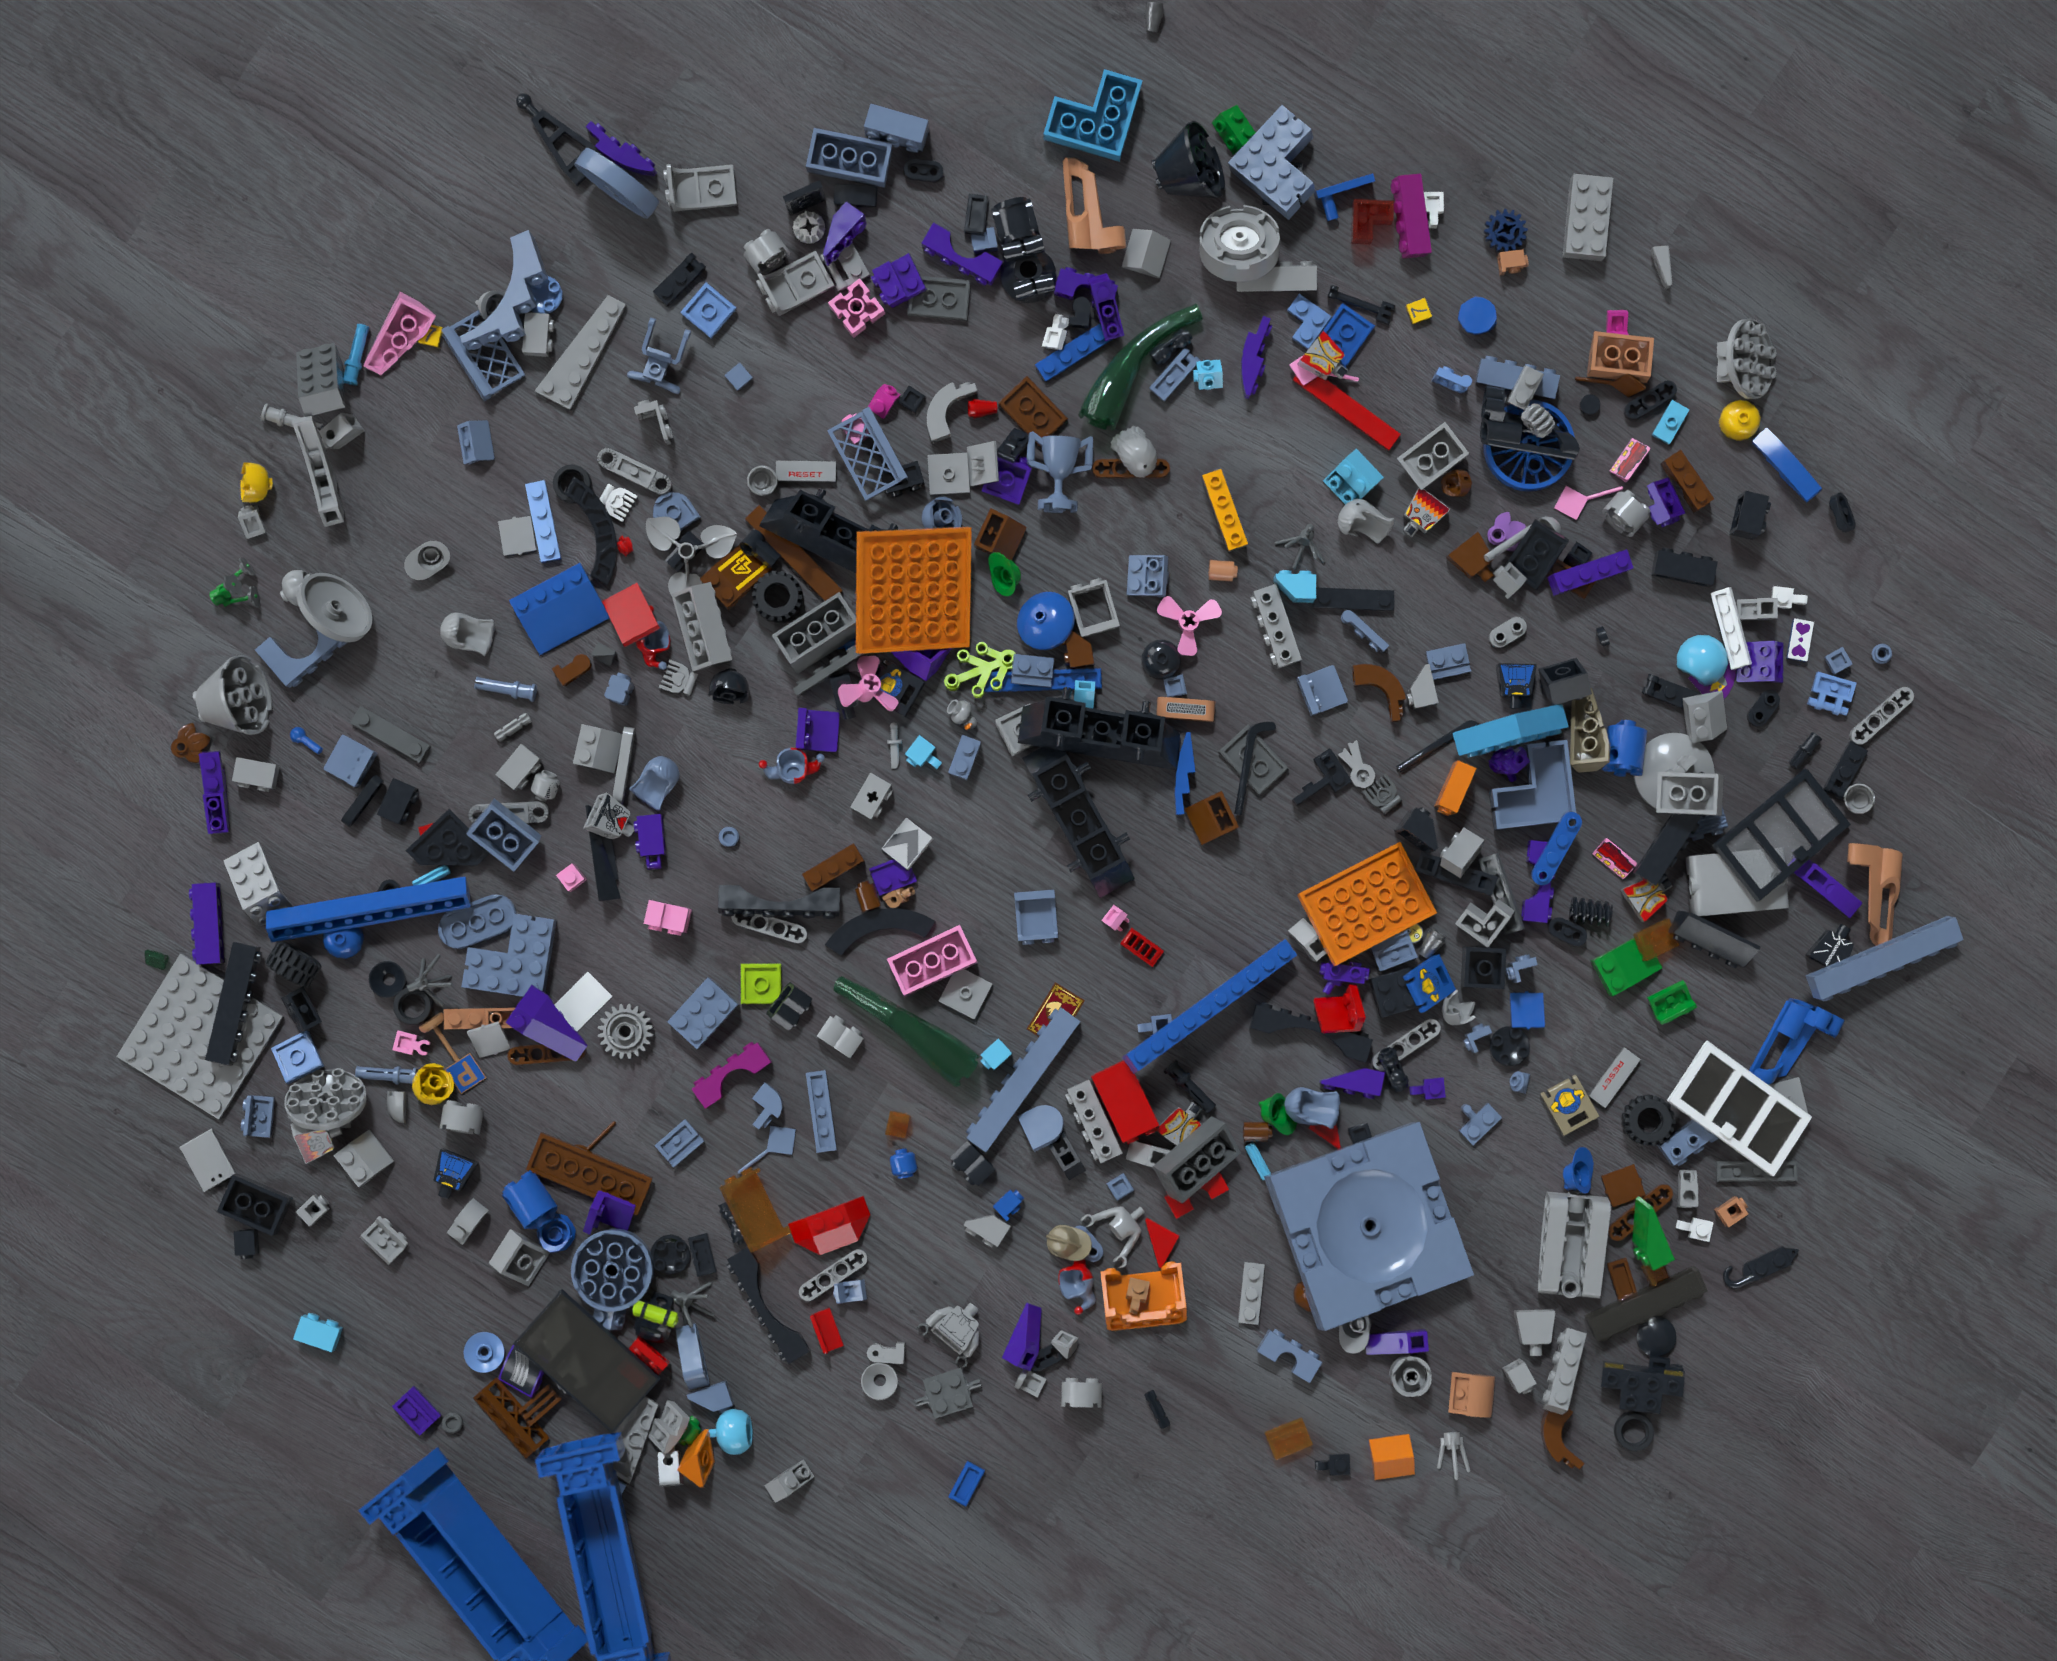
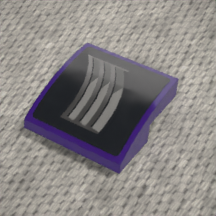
M512 1345L498 1379L533 1398L543 1381L541 1377L544 1372ZM538 1355L545 1363H550L549 1360Z

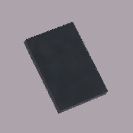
M820 180L783 196L789 216L826 200Z
M1535 519L1505 566L1510 562L1527 578L1524 583L1537 590L1568 544L1569 539Z

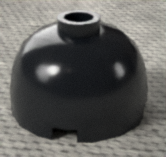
M1155 640L1144 648L1141 656L1143 669L1150 677L1155 679L1172 677L1178 671L1181 664V654L1178 653L1177 647L1172 642Z
M727 668L714 675L710 682L708 695L709 697L712 695V700L722 704L734 705L733 701L739 700L741 704L748 700L749 684L746 678L737 670Z

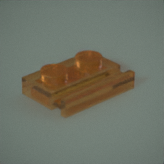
M1663 919L1633 934L1638 949L1643 955V961H1648L1679 946V943L1673 939L1674 935L1668 933L1671 926L1670 919Z
M1302 1417L1264 1432L1275 1460L1313 1445Z

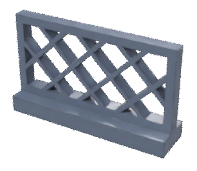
M478 310L454 325L443 328L441 334L483 401H486L493 394L524 377L525 373L502 338L495 341V345L489 343L481 345L477 355L469 353L462 344L460 336L457 335L455 330L459 327L469 328V331L475 329L477 326H473V321L481 315ZM482 346L494 348L491 358L480 356ZM496 349L505 351L507 354L505 361L494 359ZM479 359L490 361L488 371L478 368ZM493 362L504 365L502 375L491 372ZM506 366L515 367L519 374L514 377L505 376ZM489 376L501 378L500 385L492 389L488 383Z
M870 407L827 430L865 501L900 482L908 480L904 469ZM859 418H862L865 424L863 432L851 429L853 422ZM839 429L848 431L845 442L837 440L833 432ZM850 432L861 435L858 446L847 443ZM864 436L874 440L872 450L861 447ZM839 443L844 444L843 450L840 447ZM846 445L857 448L855 459L845 456ZM860 449L871 452L868 463L857 460ZM873 454L883 457L882 467L871 464ZM856 463L867 466L864 477L855 474L854 468ZM869 467L881 470L878 481L866 478ZM883 471L892 473L895 479L889 484L880 482ZM858 478H859V479H863L862 485H861L860 481L858 480ZM865 481L876 483L875 491L867 495L863 489Z

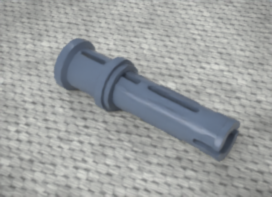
M478 676L475 680L478 683H483V685L475 683V689L509 694L514 699L518 697L526 698L530 702H534L536 698V684L525 685L521 684L520 681L508 683Z
M357 1066L355 1078L393 1081L396 1085L400 1083L412 1084L418 1068L411 1070L401 1069L399 1066L394 1069Z

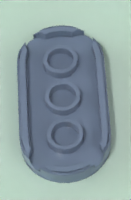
M489 895L471 902L470 908L446 912L440 920L438 934L442 942L447 946L463 949L509 931L512 928L513 916L517 914L513 902L503 895Z

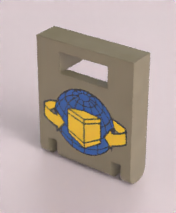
M1576 1075L1572 1076L1575 1083L1573 1085L1568 1078L1547 1089L1550 1095L1549 1098H1547L1544 1092L1540 1093L1563 1136L1600 1117ZM1584 1111L1587 1119L1571 1127L1567 1120Z

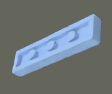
M546 481L525 484L540 560L544 563L562 559Z

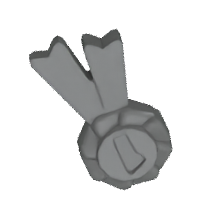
M1356 740L1354 743H1348L1351 755L1344 748L1338 756L1352 768L1350 778L1353 784L1359 788H1367L1373 784L1375 772L1370 765L1362 762L1358 741Z

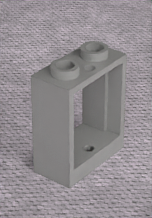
M1101 578L1091 580L1090 585L1082 586V584L1071 586L1068 596L1074 610L1080 637L1086 638L1120 627L1107 580L1102 581ZM1103 588L1112 620L1083 628L1074 596Z

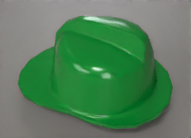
M993 552L988 558L992 584L999 594L1010 596L1014 593L1016 586L1021 580L1020 569L1014 561L1008 560L1003 554Z
M1276 1093L1272 1097L1260 1101L1258 1105L1261 1108V1117L1266 1123L1273 1125L1283 1135H1290L1294 1132L1297 1122L1287 1115L1284 1105L1285 1097L1281 1093Z

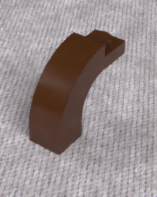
M1353 665L1351 668L1354 687L1371 685L1381 689L1388 700L1390 722H1399L1400 717L1403 716L1402 704H1398V701H1404L1406 697L1398 679L1391 672L1377 665Z
M1568 1408V1411L1561 1415L1545 1410L1541 1421V1436L1546 1450L1558 1463L1565 1457L1564 1463L1572 1469L1576 1466L1580 1470L1585 1463L1565 1447L1561 1437L1563 1425L1573 1412Z

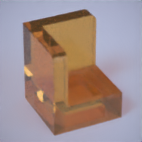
M891 1110L885 1135L905 1138L910 1114Z
M1641 1266L1651 1286H1655L1657 1282L1669 1277L1664 1266L1654 1271L1649 1266Z

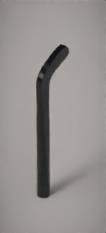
M1472 720L1464 722L1406 759V761L1398 764L1396 768L1401 773L1453 740L1454 732L1480 724Z
M1274 722L1256 723L1248 729L1234 814L1242 815L1256 735L1262 731L1276 729Z

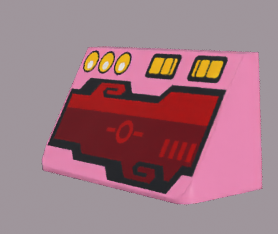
M1632 438L1610 469V472L1624 482H1627L1650 448Z
M1607 838L1592 853L1622 879L1638 864Z

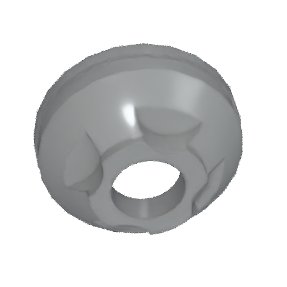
M885 1363L871 1364L864 1370L861 1378V1386L865 1394L876 1400L890 1397L895 1392L898 1384L896 1372ZM877 1374L885 1376L886 1383L884 1385L878 1386L874 1383V1377Z

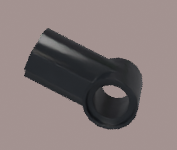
M753 529L740 542L739 546L745 554L749 556L754 555L770 569L781 555L765 542L766 539L760 531Z
M688 531L678 542L680 544L687 542L693 546L704 544L691 531ZM678 546L665 560L677 572L685 565L684 558L678 553ZM697 549V550H696V553H695V556H696L702 549Z

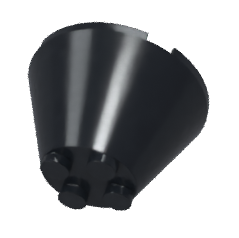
M1197 121L1188 122L1156 159L1152 160V166L1158 176L1156 183L1160 190L1164 189L1168 195L1219 198L1223 196L1221 190L1225 189L1222 164L1215 146L1211 147L1206 139L1209 137L1208 133Z

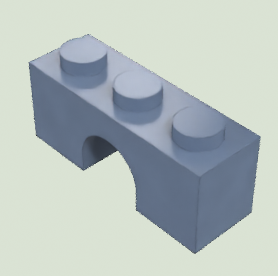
M1268 1329L1257 1351L1274 1362L1280 1354L1284 1352L1292 1353L1295 1356V1365L1291 1370L1292 1373L1310 1383L1322 1364V1361L1318 1359L1320 1355L1312 1350L1304 1351L1301 1349L1302 1344L1294 1339L1291 1342L1284 1338L1285 1334L1279 1330L1274 1329V1331Z

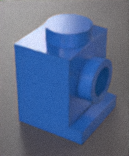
M1010 1189L993 1207L1008 1221L1010 1219L1008 1214L1014 1215L1021 1208L1019 1204L1024 1197L1017 1190L1013 1192Z

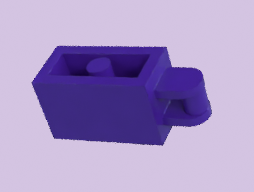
M663 815L637 816V821H634V831L638 833L639 841H636V852L640 853L641 857H646L647 870L662 869L661 855H666ZM650 856H657V861L650 862Z

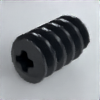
M1572 897L1569 918L1573 916L1574 922H1577L1578 918L1581 917L1582 923H1585L1586 919L1589 918L1591 925L1594 920H1597L1598 926L1601 925L1602 921H1605V925L1608 927L1612 918L1613 905L1611 904L1610 906L1607 901L1602 905L1600 900H1597L1594 904L1592 899H1589L1586 903L1585 898H1581L1578 902L1577 897Z

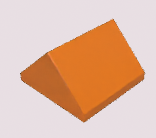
M709 1429L703 1430L695 1441L688 1445L677 1469L699 1487H704L715 1462Z
M1409 1434L1369 1439L1375 1480L1415 1474L1414 1454Z

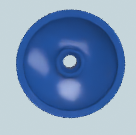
M1042 592L1028 599L1020 609L1017 618L1018 633L1021 639L1034 649H1053L1062 644L1072 632L1075 621L1074 610L1070 602L1058 593Z

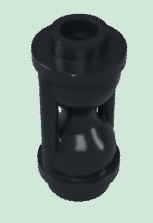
M1180 328L1173 335L1172 339L1152 347V351L1149 354L1157 365L1164 364L1175 351L1192 345L1190 340L1193 338L1187 329L1183 330Z
M1386 1047L1380 1051L1378 1059L1384 1067L1390 1087L1396 1092L1403 1091L1409 1086L1408 1076L1403 1071L1397 1056V1050Z
M731 1199L718 1205L720 1208L719 1213H721L730 1228V1235L733 1239L732 1243L737 1242L740 1245L749 1241L748 1236L751 1233H748L747 1227L743 1225L739 1216L738 1204Z

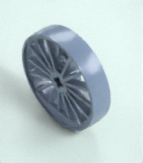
M585 148L574 163L575 167L586 178L635 214L648 219L657 208L659 201L648 189L594 150Z

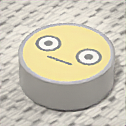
M1419 924L1405 929L1408 930L1412 943L1420 941L1423 937V929Z

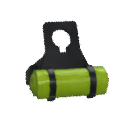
M654 1292L650 1302L640 1300L636 1302L633 1306V1315L637 1316L634 1325L635 1335L656 1343H664L665 1340H668L672 1328L678 1323V1313L670 1309L673 1302L671 1296ZM664 1299L667 1304L659 1306L656 1300Z

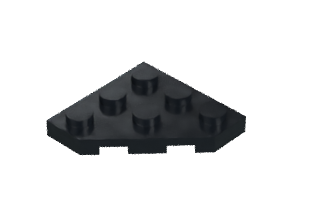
M450 808L405 850L419 865L477 866L490 854V852L467 835L469 828Z

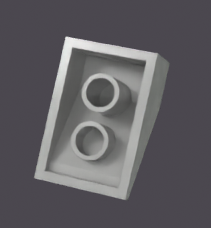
M1444 422L1399 456L1397 460L1420 490H1422L1469 455V452L1446 422Z
M1658 772L1656 813L1722 816L1724 775Z

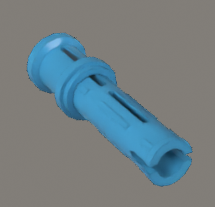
M357 324L350 356L344 363L346 367L343 383L354 386L358 385L357 377L359 370L362 369L360 362L369 326Z

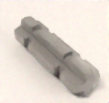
M527 713L519 716V719L516 718L503 726L502 730H497L494 733L496 739L500 742L507 738L506 736H511L523 728V725L526 726L531 723V718Z

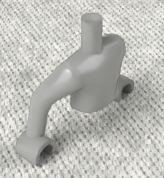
M1120 1206L1104 1210L1095 1215L1087 1214L1080 1221L1088 1218L1090 1223L1086 1227H1089L1096 1221L1115 1216L1108 1224L1111 1231L1121 1241L1130 1236L1120 1255L1113 1260L1115 1262L1121 1259L1122 1265L1119 1268H1123L1127 1264V1255L1141 1234V1228L1136 1220L1145 1212L1139 1207L1130 1214L1124 1207Z

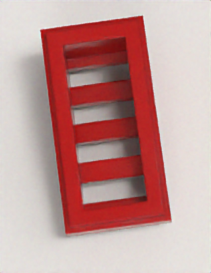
M1133 928L1129 930L1120 945L1151 967L1155 965L1164 950ZM1134 935L1137 936L1133 944L1129 946L1128 943ZM1140 940L1144 941L1138 951H1136L1134 948ZM1148 944V945L1150 946V948L1147 950V952H1146L1145 955L1143 956V955L1140 954V953L1143 951V949L1145 948V946ZM1155 949L1157 952L1152 959H1147L1152 950Z

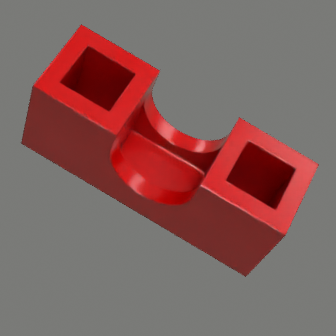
M1220 1172L1200 1188L1206 1190L1211 1199L1229 1190ZM1168 1194L1164 1196L1176 1219L1194 1209L1190 1203V1197L1185 1202L1180 1203Z

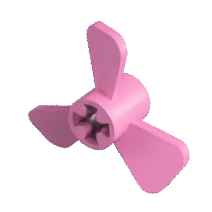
M1166 596L1157 607L1159 615L1178 621L1179 628L1183 633L1177 650L1179 654L1193 656L1197 653L1193 631L1196 630L1199 622L1219 618L1222 614V610L1215 600H1209L1196 612L1190 610L1183 612L1170 596ZM1185 616L1191 617L1195 622L1194 625L1189 624L1186 627L1184 625L1186 622L1184 620Z
M862 656L857 660V666L862 679L858 684H843L838 689L839 699L844 707L850 706L857 699L861 702H868L874 696L887 710L893 711L896 708L898 700L879 690L881 681L875 675L880 662L878 657Z

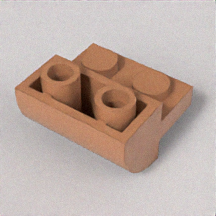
M1452 1372L1448 1413L1472 1417H1492L1495 1376Z

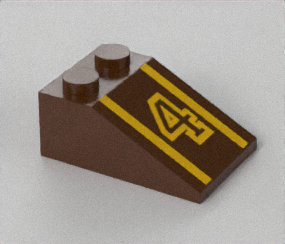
M738 545L708 570L700 580L703 584L711 582L715 590V596L730 610L757 584L758 579L764 577V574L769 573L772 568L769 569L754 555L749 556L745 554Z

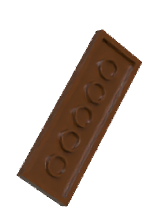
M544 1132L540 1133L526 1168L527 1171L531 1170L532 1173H536L593 1198L596 1197L600 1190L619 1199L626 1200L636 1205L634 1215L639 1214L653 1180L651 1176Z

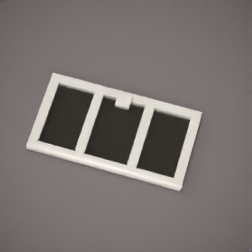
M1709 1041L1703 1044L1667 1099L1669 1103L1770 1176H1775L1812 1118L1804 1110Z

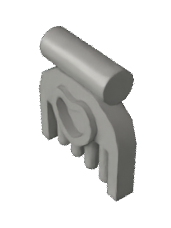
M669 659L668 663L680 668L667 665V668L677 672L665 670V673L672 675V677L664 675L663 678L672 681L673 684L664 680L661 683L672 687V689L663 685H659V688L672 693H680L683 690V693L691 695L698 674L690 672L689 675V670L686 666Z

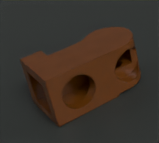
M579 654L574 657L573 662L561 668L558 664L552 670L565 687L591 669L592 662L586 655Z

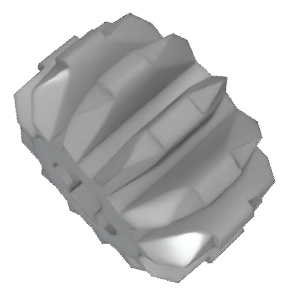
M1533 403L1531 406H1528L1521 416L1523 424L1527 429L1539 438H1544L1552 432L1555 425L1553 417L1540 404Z

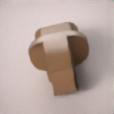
M912 886L907 889L899 888L882 898L890 908H895L903 902H908L909 896L915 894V890Z

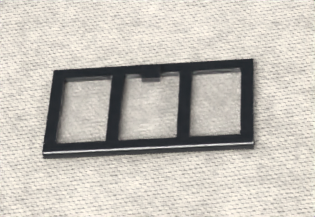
M1804 768L1716 841L1713 847L1755 901L1759 902L1851 824L1809 770Z

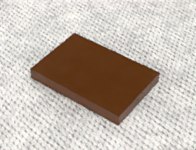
M1028 376L998 402V405L1027 434L1033 431L1040 437L1051 436L1068 420Z

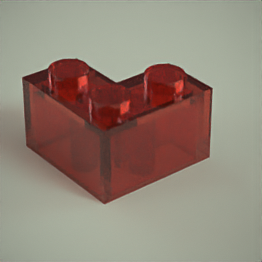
M1354 199L1351 216V244H1371L1373 240V225H1391L1394 216V201Z

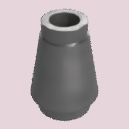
M1147 2V7H1145L1146 31L1158 32L1165 10L1162 3Z
M1432 929L1431 932L1428 931L1419 954L1429 959L1445 943L1446 937L1435 929Z

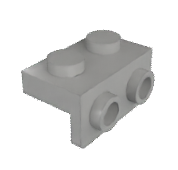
M380 1216L360 1236L388 1265L408 1245L407 1238L401 1232L397 1233L392 1228L389 1220Z

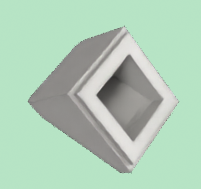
M1061 1330L1053 1338L1051 1344L1066 1359H1069L1077 1349L1078 1338Z

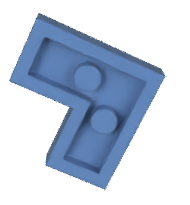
M1298 294L1287 310L1303 322L1292 339L1308 350L1332 316L1301 294Z

